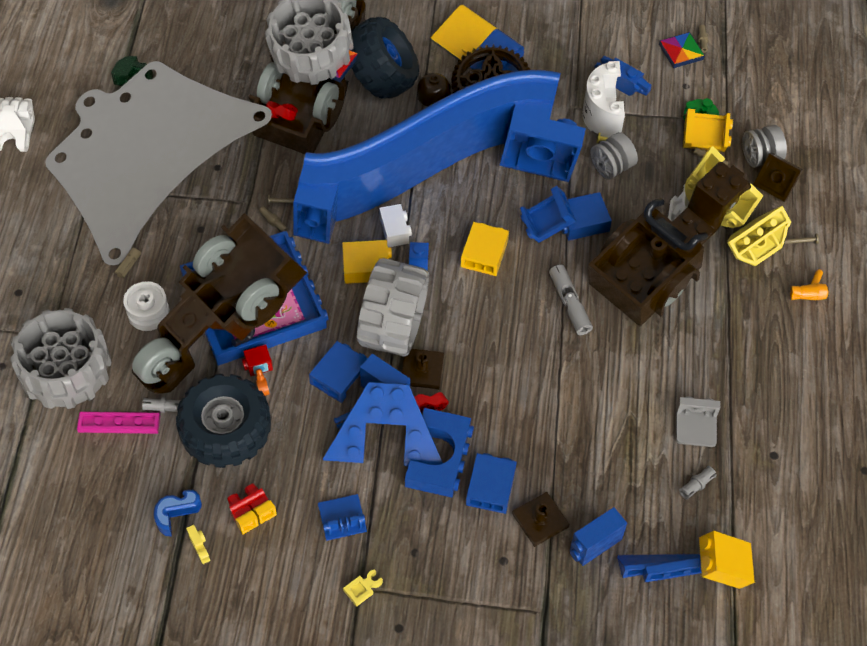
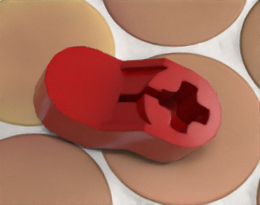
M268 101L266 107L271 110V118L282 117L293 121L298 112V109L292 104L285 103L279 105L272 101Z
M442 392L432 396L423 394L415 396L421 413H423L424 408L442 411L449 404L448 399Z

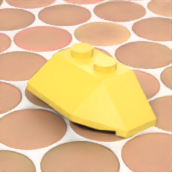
M780 206L757 217L733 233L727 243L736 259L756 266L783 247L791 221L783 206Z

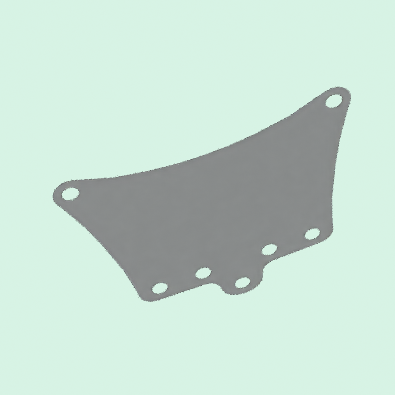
M153 61L143 67L116 92L105 93L98 89H92L81 95L75 106L81 118L79 126L48 155L45 163L48 170L65 188L82 214L104 262L108 265H118L129 253L140 230L176 186L212 155L236 139L266 125L271 120L272 113L266 106L216 91L183 76L159 61ZM148 70L156 71L155 78L146 79L145 74ZM130 93L131 99L123 103L120 101L121 94ZM87 97H94L95 103L90 107H86L84 100ZM262 111L265 113L264 120L255 121L253 118L254 114ZM86 128L91 129L92 135L87 139H83L81 137L82 130ZM61 152L65 153L67 156L66 160L62 163H57L55 156ZM114 248H118L121 251V255L117 259L109 257V252Z

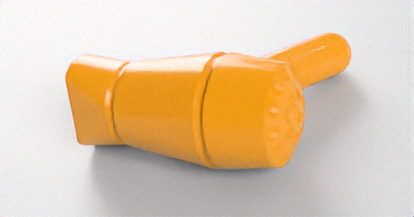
M820 269L816 270L809 285L791 286V300L804 299L816 301L827 299V285L819 284L823 271Z

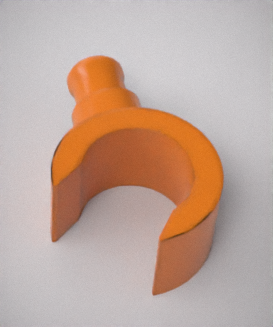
M257 369L256 384L258 390H262L265 396L270 395L262 369Z

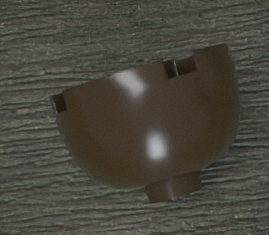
M426 74L417 85L418 100L427 107L451 95L450 83L442 74Z

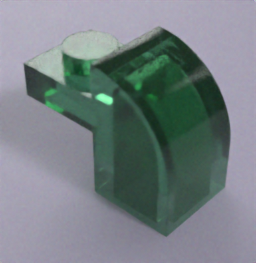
M127 56L120 59L111 72L114 85L123 86L147 64L138 62L137 56ZM152 69L146 72V79L153 78Z

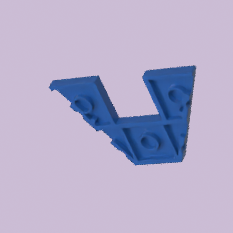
M368 382L323 457L325 461L364 463L366 423L406 425L404 466H408L410 460L429 465L443 464L410 385Z

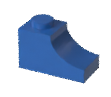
M410 242L409 265L421 267L428 271L429 243Z

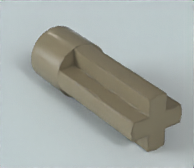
M132 248L116 269L115 273L119 278H125L141 256V252L138 249Z

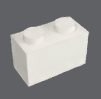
M401 204L379 208L380 222L385 240H387V246L394 247L409 244V236H412L410 225L406 224V221H408L406 210H402Z

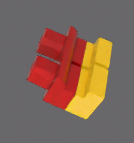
M253 483L244 489L247 497L240 499L236 493L227 498L231 516L242 535L259 526L258 521L262 524L277 515L275 505L271 500L269 501L263 489H258Z

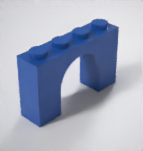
M424 408L422 416L431 436L449 443L454 454L447 462L440 465H429L410 460L405 476V487L453 498L454 491L459 489L460 479L457 478L458 474L463 473L465 461H462L463 455L468 454L470 444L467 443L468 437L472 438L474 426H471V418Z

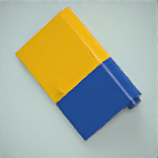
M460 5L430 38L458 60H462V55L467 56L466 53L468 51L472 53L473 48L479 50V46L485 48L486 44L489 47H492L494 44L496 48L501 45L502 49L508 47V51L513 49L514 54L519 53L520 57H523L525 53L522 45L465 5ZM481 60L479 62L474 63L470 66V68L472 70H482V65L485 60ZM501 60L504 67L508 62Z

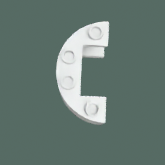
M609 61L598 66L592 71L587 80L582 111L583 120L590 131H594L597 134L601 133L600 136L609 138L618 132H622L625 117L624 101H616L617 77L621 76L620 61Z

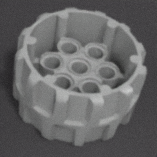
M280 0L275 10L268 14L266 19L268 29L265 31V37L278 72L287 74L291 81L296 83L301 81L315 85L329 78L332 80L337 76L336 71L343 64H349V50H352L354 47L348 15L343 13L341 3L338 0Z
M386 258L378 260L370 275L359 315L357 341L361 346L400 356H408L414 344L426 302L429 285V272L426 269Z
M70 308L50 311L48 309L42 311L41 315L32 320H26L22 324L23 328L19 334L12 339L11 346L14 354L11 356L10 361L26 395L32 400L38 399L46 408L66 407L71 409L86 400L91 401L96 397L95 393L102 385H106L109 380L107 367L111 366V357L102 331L96 328L93 318L87 314L82 316Z

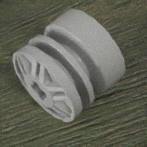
M778 125L749 130L743 135V152L751 167L763 166L771 152L785 159L787 154L784 133Z
M620 132L610 136L606 141L596 144L590 151L595 168L606 179L614 178L622 173V171H626L636 165L638 161L637 152L632 141Z

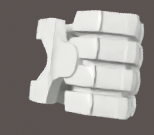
M13 97L0 98V151L4 142L8 139L16 140V146L20 152L28 151L35 121L32 99L27 98L23 100L21 97H16L15 99Z

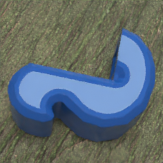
M184 490L182 492L183 498L175 495H166L158 500L154 507V519L158 530L163 535L172 537L171 517L194 514L200 511L202 503L196 491Z

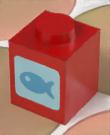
M266 345L243 351L245 359H242L244 370L249 371L250 377L257 375V369H262V373L273 370L272 360Z

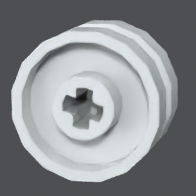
M140 282L134 284L124 295L123 303L130 324L136 329L142 331L155 330L158 324L170 312L164 289L156 283Z

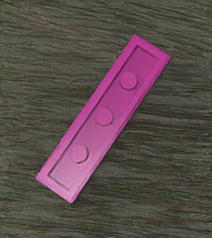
M80 412L77 431L78 433L158 434L161 416L160 413Z

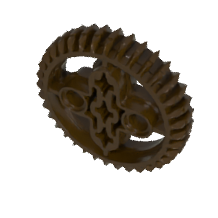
M486 44L485 48L479 46V50L473 48L472 53L468 51L466 53L467 56L462 55V60H458L452 72L451 88L453 93L463 89L462 86L468 87L482 80L513 72L503 70L501 60L510 63L518 71L530 70V67H528L527 62H524V58L520 57L519 53L514 54L513 49L508 51V47L502 49L501 45L496 48L494 44L492 47ZM481 60H485L482 65V70L473 69L470 70L467 73V75H463L471 65Z

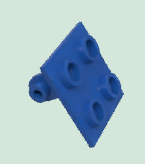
M358 494L318 503L326 541L367 532L365 517Z

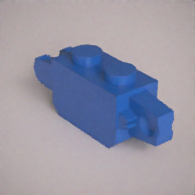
M603 56L600 59L601 63L597 62L594 66L596 69L598 66L609 61H620L621 76L617 77L616 89L628 96L633 95L635 92L647 96L651 91V84L643 78L644 73L616 57L612 60L609 57Z

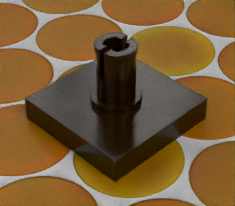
M771 152L753 185L785 202L803 169Z
M411 349L408 356L404 357L402 373L410 378V386L439 390L444 352Z
M548 492L512 511V515L534 547L569 528L570 525Z

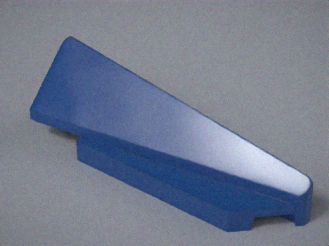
M700 554L617 556L622 578L643 575L645 582L702 573Z

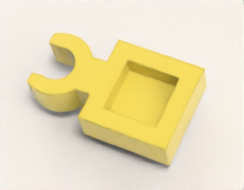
M194 525L186 528L202 564L209 562L208 552L203 545V542L206 540L202 531H197Z
M371 570L365 580L359 576L343 588V591L356 607L373 595L371 588H378L382 585V578L377 581L372 580V577L376 575L375 570Z

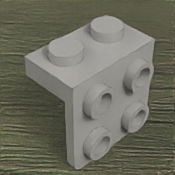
M680 397L676 408V442L685 445L715 447L717 443V415L720 410V401L710 398L694 399L693 397Z

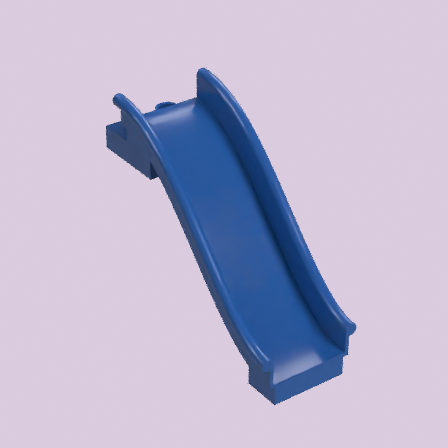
M523 70L497 75L465 87L358 144L328 153L306 152L293 201V235L329 244L336 221L371 210L454 163L477 152L504 144L499 166L569 182L582 148L586 128L577 126L570 119L550 120L561 73L546 70Z

